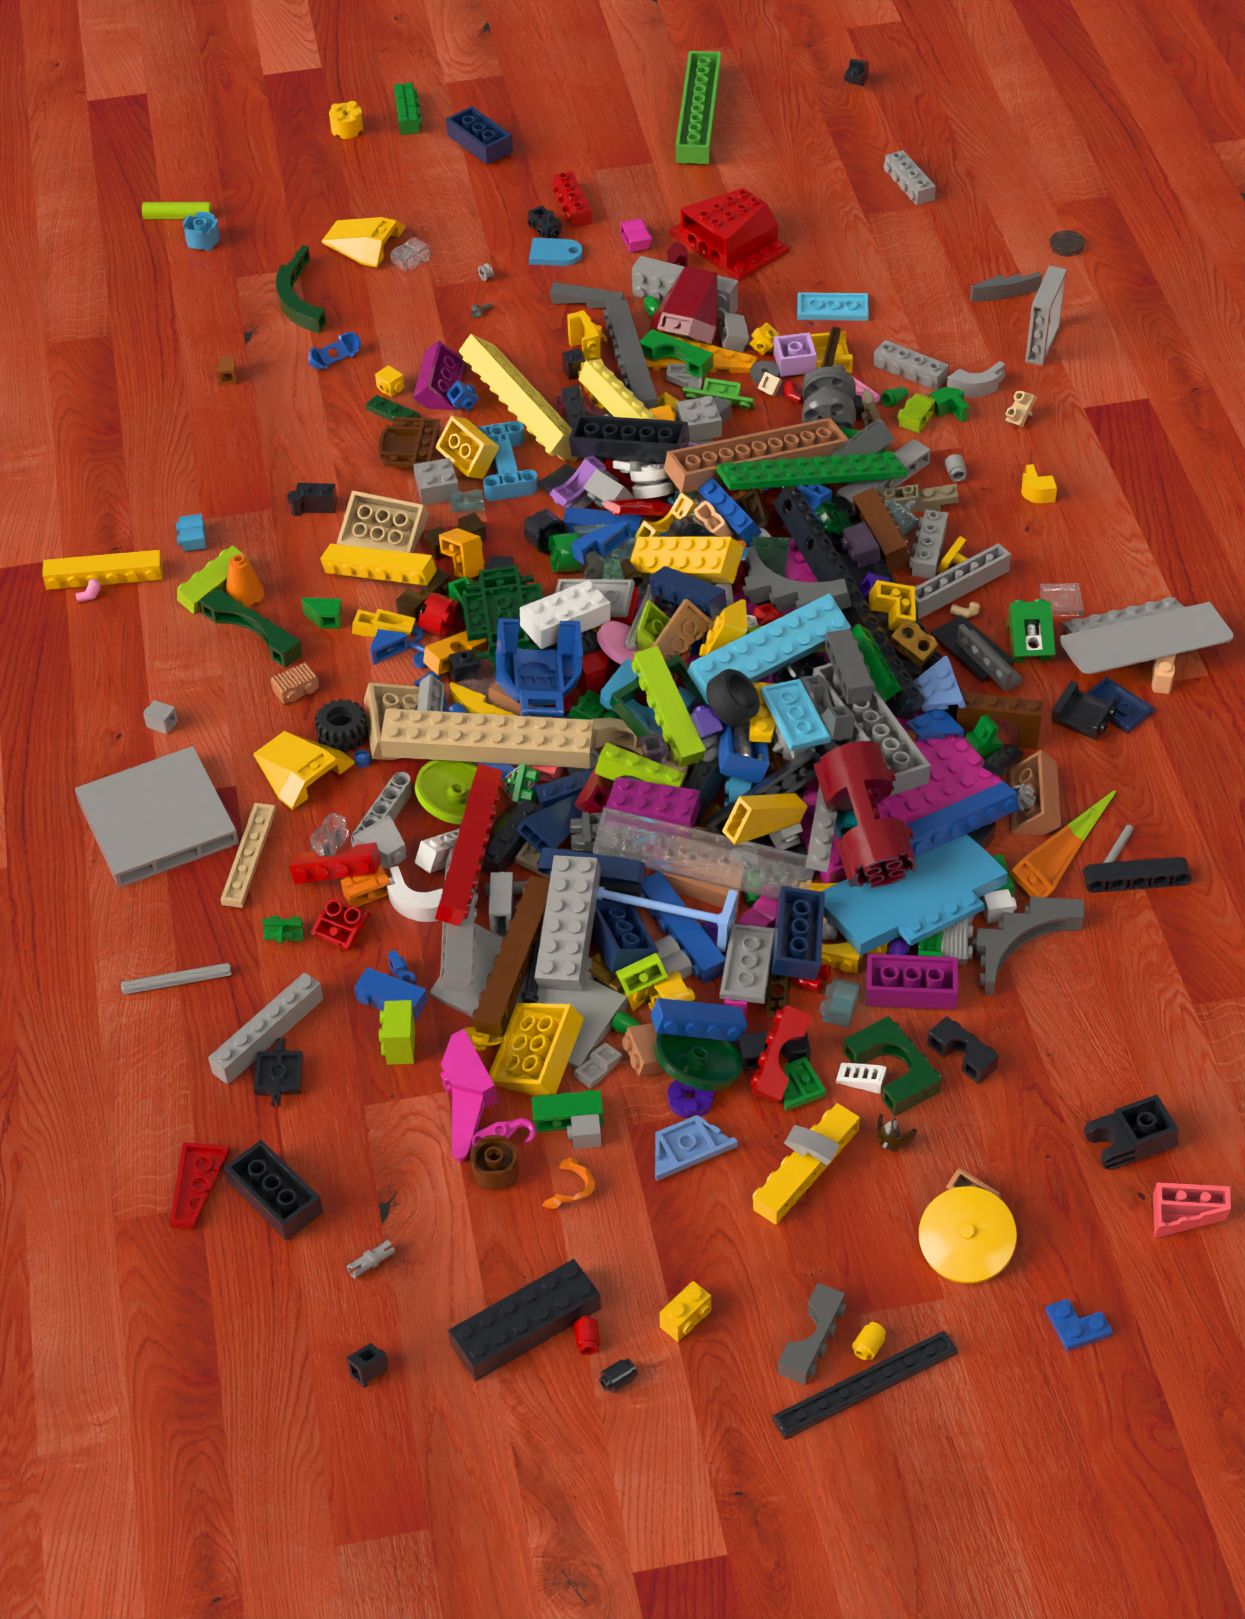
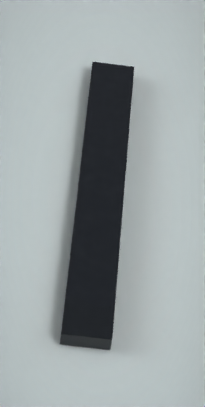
M942 1331L773 1415L772 1421L784 1440L956 1355L957 1348L946 1332Z

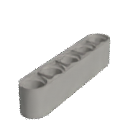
M398 772L390 779L352 833V848L355 846L353 835L388 815L393 821L412 795L411 779L408 773Z

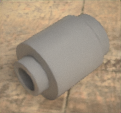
M958 454L949 456L945 460L949 478L954 482L963 481L967 474L963 457Z

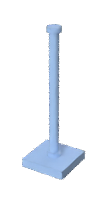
M599 887L597 899L602 900L604 898L717 923V948L721 952H726L731 926L736 920L738 891L729 890L723 911L719 915L608 891L604 887Z

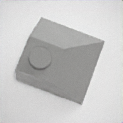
M389 815L353 835L354 845L377 843L382 860L380 864L382 868H391L407 858L405 843Z

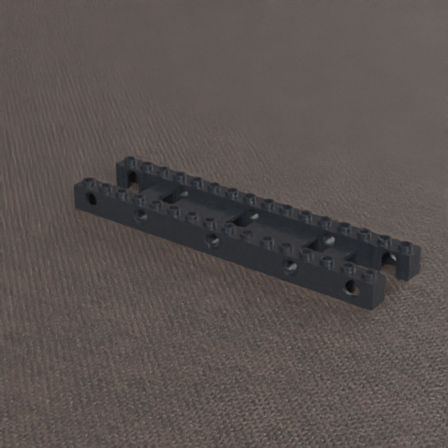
M784 487L773 505L817 581L829 582L845 579L852 606L840 610L850 624V629L859 623L872 634L902 688L895 694L896 700L894 697H891L887 702L896 717L912 719L923 704L924 699L911 676L918 678L942 659L943 656L936 649L935 653L921 668L906 656V660L898 657L895 652L896 648L890 643V638L895 631L889 630L888 613L871 610L859 589L868 572L889 578L891 583L897 582L894 579V575L888 569L886 562L879 554L878 549L871 541V537L865 531L863 524L856 516L855 511L850 506L849 501L843 496H831V502L836 505L834 509L838 512L842 510L851 523L850 530L842 537L834 532L828 533L820 525L817 516L813 513L814 510L810 508V504L806 501L804 493L800 489ZM832 544L839 545L844 554L837 553ZM916 614L915 623H917L920 626L921 630L924 633L928 634L926 628L922 625L921 621L918 618V615ZM918 646L921 651L928 650L925 646ZM958 704L948 705V709L944 710L956 721Z

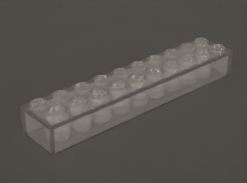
M605 807L603 808L593 847V854L639 860L646 864L645 868L773 899L778 898L781 886L810 890L814 873L813 869L805 868L807 855L748 841L734 845L727 836Z

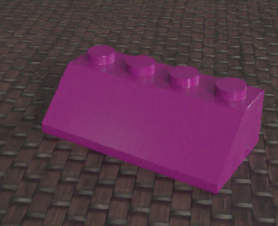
M438 340L425 351L413 398L427 409L453 410L455 407L446 393L457 380L461 382L466 362Z
M867 954L866 1006L956 1009L958 997L957 957Z

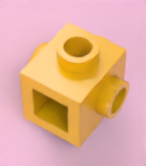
M766 322L761 328L755 329L749 344L763 356L767 351L771 352L774 349V337L779 336V333Z

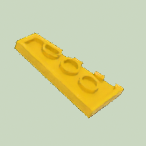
M752 682L759 696L760 707L757 715L750 719L749 741L771 743L775 733L776 722L760 693L761 687L773 684Z

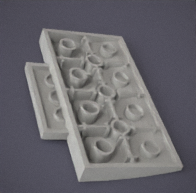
M477 925L476 934L473 937L476 940V947L473 953L476 956L475 965L472 969L475 972L473 985H469L466 993L440 988L439 977L429 992L430 997L471 1017L473 1011L478 1008L480 993L485 991L487 976L493 971L494 959L501 951L503 939L502 936ZM589 957L583 991L538 987L537 992L539 1000L536 1003L571 1004L584 1017L567 1063L576 1069L587 1062L590 1054L596 1050L612 1029L611 1024L618 1011L623 1013L627 1009V996L593 981L594 976L588 972L592 967V959ZM528 971L522 984V987L520 989V992L518 994V997L516 999L511 1015L509 1017V1020L507 1022L504 1033L506 1032V1029L508 1027L516 1004L523 1003L521 994L525 991Z

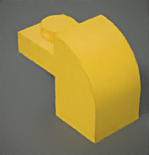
M1034 464L1026 465V471L1022 475L1021 493L1023 497L1031 502L1040 504L1055 502L1057 487L1053 475L1038 477Z

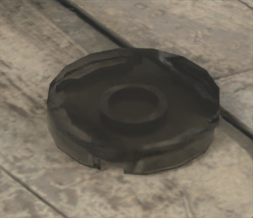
M1069 230L1056 232L1050 239L1052 251L1060 256L1078 255L1083 251L1085 245L1084 237L1077 232Z

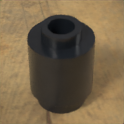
M620 1359L600 1372L601 1378H599V1381L605 1391L615 1393L633 1382L634 1378L638 1376V1372L630 1359Z

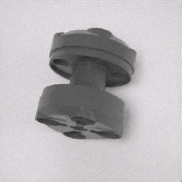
M842 365L822 367L807 372L802 385L804 400L802 423L831 418L839 428L854 429L856 421V408L854 405L856 383L854 378Z

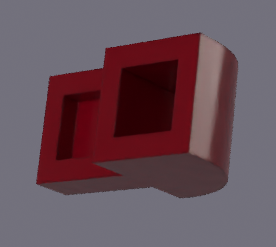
M674 242L667 251V262L688 267L687 248L681 243Z

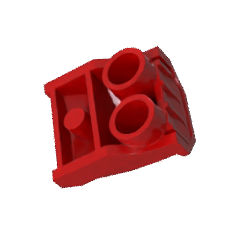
M331 897L323 911L319 914L310 934L350 950L371 913L366 910H359L354 906L351 907L347 903H341L339 900Z

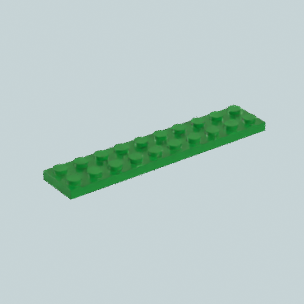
M885 451L884 453L869 452L858 455L815 456L813 458H781L779 460L726 462L724 464H717L716 469L729 490L907 478L908 470L897 456L890 451Z

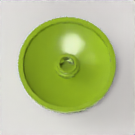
M433 760L425 764L419 771L415 782V793L420 804L433 816L449 823L461 825L477 765L467 761Z

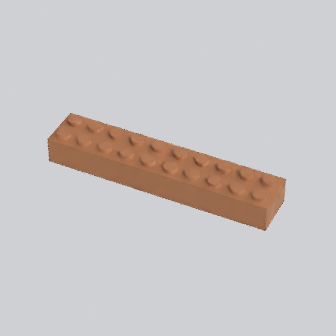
M831 418L667 451L664 470L681 493L698 490L711 477L719 485L725 484L716 471L717 464L779 460L781 458L825 457L849 439Z

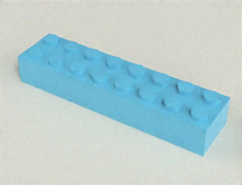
M829 593L691 662L687 672L709 706L706 696L707 683L723 670H738L754 683L782 669L788 663L792 664L825 647L826 632L850 629L851 626Z

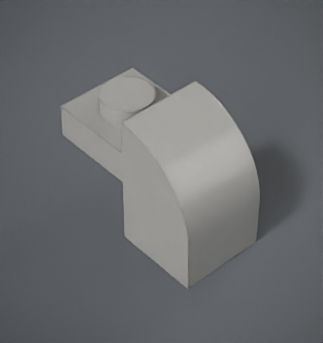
M800 823L770 833L769 836L776 848L781 851L800 844L801 841L798 834L803 830Z

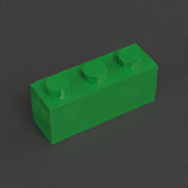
M586 1090L576 1093L565 1092L556 1095L531 1097L536 1133L567 1130V1126H572L571 1116L599 1114L600 1126H604L600 1090Z

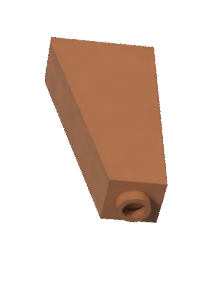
M666 858L665 866H661L660 872L675 892L724 908L729 890L738 891L736 912H738L742 889L743 865Z

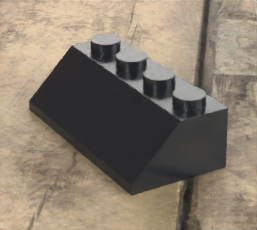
M524 799L505 808L493 823L490 833L486 832L490 836L487 846L482 847L486 851L483 861L479 860L482 863L481 873L491 877V873L506 872L527 841L515 829L527 816L543 810L542 806Z

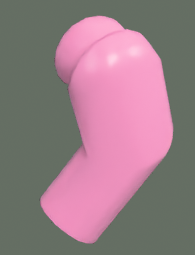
M97 579L89 581L86 591L75 593L78 603L93 600L97 597L101 589Z

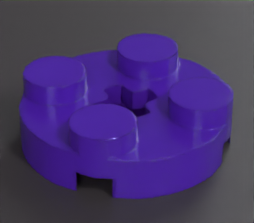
M677 1080L668 1089L669 1107L680 1117L687 1118V1116L696 1115L701 1117L712 1108L714 1091L692 1088ZM694 1094L695 1099H686V1095Z

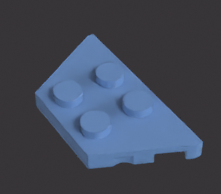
M947 655L913 681L920 694L923 695L924 702L921 705L923 711L948 709V705L958 704L959 708L966 707Z
M698 1115L655 1132V1179L657 1181L734 1149L738 1147V1141L734 1137L730 1139L723 1135L721 1129L708 1124L705 1119Z

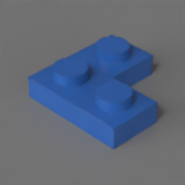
M1069 1299L1047 1305L1045 1308V1312L1066 1352L1112 1336L1113 1331L1102 1311L1078 1318Z

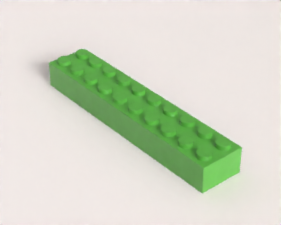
M689 51L676 140V163L709 164L721 73V52Z

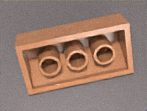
M1040 750L1009 770V786L1013 788L1022 783L1026 786L1029 785L1035 790L1032 795L1036 797L1035 803L1031 808L1024 809L1023 811L1019 809L1011 813V832L1013 834L1046 835L1061 826L1057 762Z

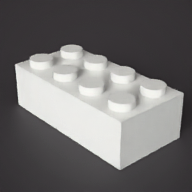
M587 580L520 607V626L540 649H543L558 642L560 621H580L581 633L610 621L611 603L590 580Z

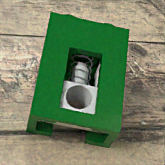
M1036 599L1033 602L1015 600L1013 603H1010L1006 631L1010 630L1011 653L1014 662H1025V657L1040 656V661H1053L1055 657L1051 601H1045L1044 599ZM1034 642L1037 648L1029 647L1028 643Z

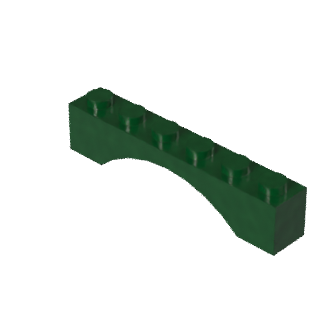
M216 588L200 600L202 615L214 623L238 625L255 632L267 644L271 659L286 668L302 655L301 642L296 636L290 635L283 628L274 625L269 619L257 614L255 610H251L244 606L242 602L236 601L228 593Z

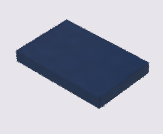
M1105 677L1087 692V694L1109 702L1111 697L1116 699L1117 713L1113 719L1110 718L1109 722L1127 734L1154 713L1155 708L1108 677Z

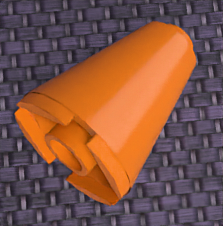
M238 554L229 560L226 593L236 601L242 602L244 606L251 608L252 604L256 602L259 604L264 598V587L248 557Z

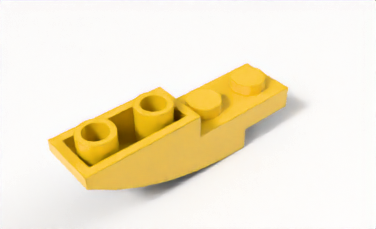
M452 682L449 685L451 700L454 704L460 703L464 705L467 713L517 716L512 712L488 704L486 696Z

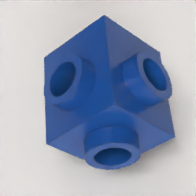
M458 380L446 393L455 408L458 410L463 409L467 412L479 400L476 389L471 384L466 385Z

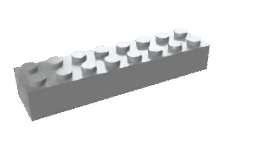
M829 663L814 668L813 676L820 675L829 685V697L832 706H847L855 715L852 739L856 742L873 741L882 747L888 769L893 768L896 781L892 782L895 790L891 792L890 796L928 784L931 765L876 690L872 692V701L847 704L832 664Z

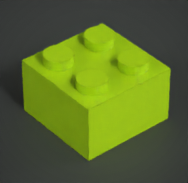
M412 1000L384 1001V1010H380L382 1029H379V1042H381V1054L386 1056L387 1065L414 1064L415 1021Z

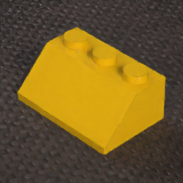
M741 599L723 609L720 617L717 616L714 628L708 632L705 644H702L700 647V656L703 657L745 635L748 630L746 600Z

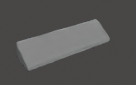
M431 674L420 681L417 710L443 712L445 684Z

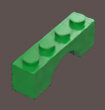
M653 329L640 341L644 357L654 361L668 357L677 358L686 364L687 374L700 379L713 368L712 352Z

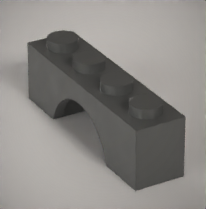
M820 675L801 677L800 680L828 730L831 739L841 741L852 738L855 715L847 706H832L829 697V685Z
M817 1283L808 1301L807 1313L815 1322L817 1329L812 1336L803 1341L787 1343L778 1361L779 1375L806 1385L809 1377L813 1378L818 1368L816 1362L819 1357H824L828 1347L826 1342L829 1337H834L837 1330L838 1317L843 1318L846 1312L847 1304L844 1303L845 1293Z

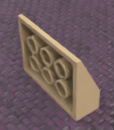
M352 491L336 544L413 553L424 531L429 512L422 504Z
M369 682L364 697L372 759H400L397 757H382L380 739L385 710H417L419 687Z

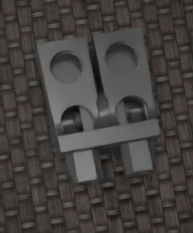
M582 812V818L570 819V833H582V835H571V849L617 853L621 855L627 854L628 840L626 828L606 825V813L589 814V812Z

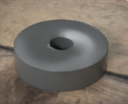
M770 361L756 362L750 368V378L756 384H760L765 372L779 378V367Z

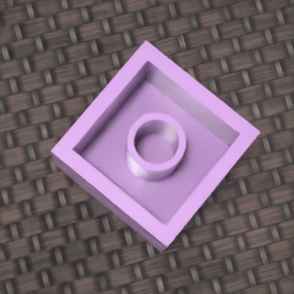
M810 333L774 337L773 354L779 367L780 377L806 374L816 370L817 355Z

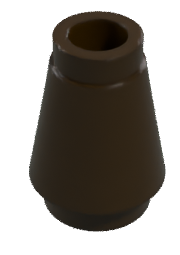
M624 559L620 563L624 580H634V587L640 586L643 583V573L630 559Z

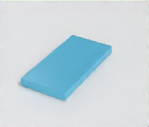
M798 293L797 320L868 321V293Z
M800 679L761 687L760 693L790 751L831 742V736Z

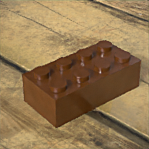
M872 487L854 495L853 502L856 516L863 524L867 534L871 537V541L878 549L882 559L886 562L890 572L894 573L908 567L909 558L911 557L908 547H910L909 542L905 536H901L898 522L892 520L893 515L890 508L884 506L883 503L885 501L880 492L877 493L875 488Z

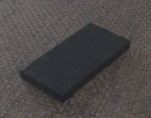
M962 615L931 632L937 643L981 682H985L991 677L957 644L959 625L964 624L970 631L974 630L1010 666L1014 664V660Z

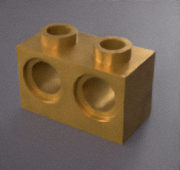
M908 619L901 624L890 638L891 645L920 668L935 653L938 647V643L932 635L924 633L917 623L910 622ZM908 633L912 638H905L902 634ZM918 646H925L928 650L921 651Z

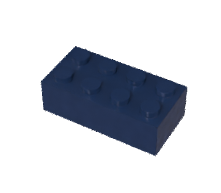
M473 106L446 118L447 135L485 164L492 163L513 152L512 135Z
M781 886L776 903L771 974L816 980L821 966L825 892Z
M613 900L596 901L592 937L611 973L616 974V971L654 953L658 955L659 950L634 905Z

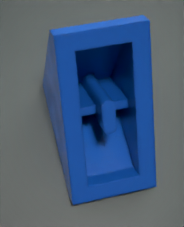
M378 629L370 647L373 665L409 650L406 633Z

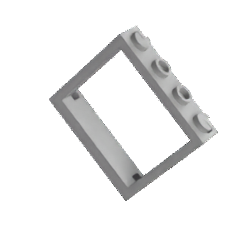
M1049 265L1031 306L1025 362L1042 366L1060 327L1067 269Z

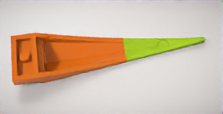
M1116 791L1109 793L1026 855L1008 874L1031 897L1046 898L1057 886L1071 860Z

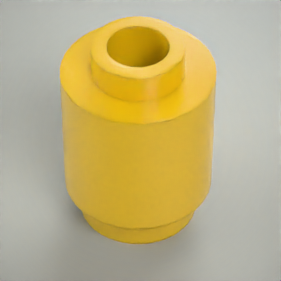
M875 1322L865 1325L852 1344L855 1355L862 1360H872L885 1341V1329Z

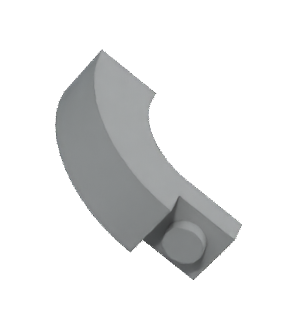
M999 361L982 373H969L958 369L948 377L947 387L963 391L965 393L964 397L968 398L990 395L998 391L999 382L1005 377L1006 364Z

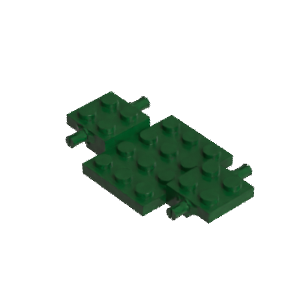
M518 565L480 570L478 583L467 584L468 592L478 590L480 592L462 594L468 641L488 638V651L476 652L477 661L489 659L492 663L493 672H496L495 652L499 618L519 619L520 621V607L543 598L541 582L523 585L524 583L534 582L533 574L521 576ZM519 623L518 648L545 650V648L540 649L536 643L532 644L529 640V635Z

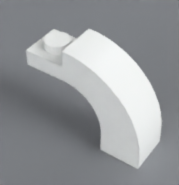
M399 867L390 868L391 877L388 878L391 885L387 886L389 901L395 910L412 920L422 922L439 921L435 919L443 888L426 893L413 891L404 883Z

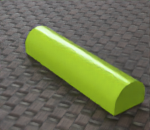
M143 202L142 204L143 219H185L190 214L191 217L195 216L196 212L212 213L211 202Z

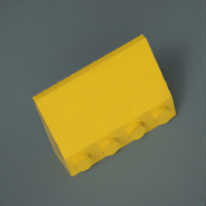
M517 1003L489 1073L494 1085L535 1097L539 1095H556L584 1017L571 1004Z

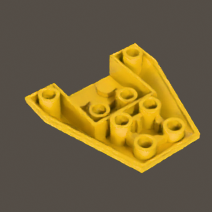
M383 217L338 220L323 238L322 243L360 264L377 268L384 258L383 245L390 236L399 237L406 226L399 221Z
M286 731L253 753L278 799L292 810L308 799L306 787L330 769L340 775L355 764L354 760L338 749Z

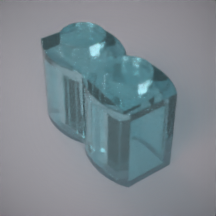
M837 978L833 979L832 984H827L825 991L827 999L826 1001L822 1000L819 1014H823L822 1022L849 1027L858 1001L860 984Z

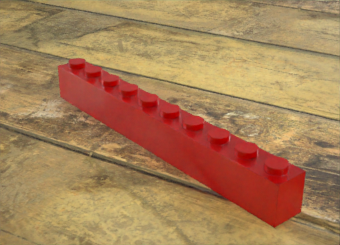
M478 763L435 915L436 920L460 927L463 918H468L471 907L467 906V904L471 905L475 893L471 889L475 890L479 877L475 875H479L482 866L479 860L483 861L486 851L482 847L487 846L490 835L486 834V832L490 833L493 821L490 818L494 819L497 809L493 805L497 806L500 798V793H497V791L501 792L504 780L501 779L502 770Z

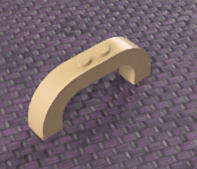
M592 719L594 728L592 748L596 749L605 746L607 742L612 745L630 748L647 759H655L622 719ZM645 728L658 744L664 740L655 732ZM671 751L665 756L660 755L661 764L685 773L682 782L683 786L686 782L689 765L679 767L677 760H673Z

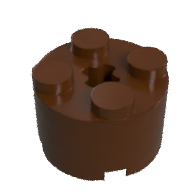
M488 1135L480 1139V1142L476 1146L474 1145L470 1152L472 1175L478 1187L489 1190L512 1187L519 1173L516 1146L501 1135Z

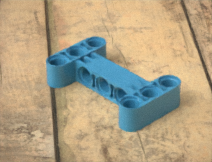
M519 421L477 427L499 446L493 459L497 474L487 476L483 480L485 498L490 501L537 493V473L534 470L518 471L512 447L520 446L525 442L524 425Z

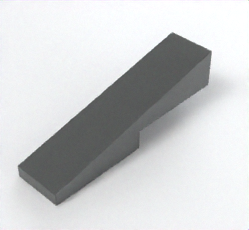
M553 282L549 292L553 304L586 303L587 308H606V302L624 300L625 297L623 292Z

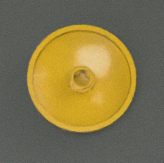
M966 1186L945 1191L929 1204L920 1222L919 1241L926 1261L939 1275L960 1284H977L997 1276L1009 1264L1016 1248L1017 1231L1010 1210L999 1197L982 1188Z

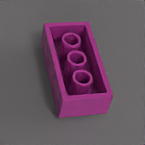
M616 777L605 807L606 825L690 839L700 810V790Z

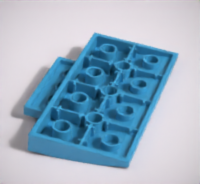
M965 834L917 856V868L914 871L909 870L906 872V878L895 883L871 888V884H864L862 887H850L846 879L821 891L825 892L824 914L860 956L900 936L912 946L983 911L984 903L979 898L1006 885L1008 872L978 843Z

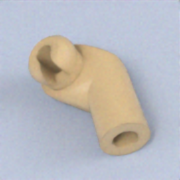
M971 602L969 608L952 605L950 614L955 616L962 615L965 619L973 617L980 612V604Z

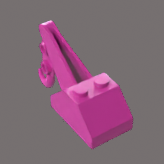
M462 1029L452 1034L441 1062L443 1072L440 1073L446 1092L448 1094L452 1093V1154L457 1162L466 1161L469 1158L472 1147L476 1146L480 1139L485 1136L501 1135L508 1140L520 1127H527L530 1131V1135L525 1139V1142L529 1143L536 1135V1128L533 1122L526 1118L496 1122L477 1132L484 1107L487 1108L498 1103L495 1085L466 1031Z

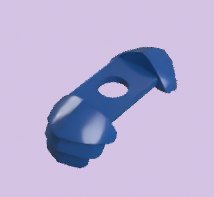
M346 332L339 335V341L318 350L314 346L309 351V365L317 369L329 368L328 365L345 357H353L360 349V337L354 332ZM328 350H337L338 356L335 358L330 357Z

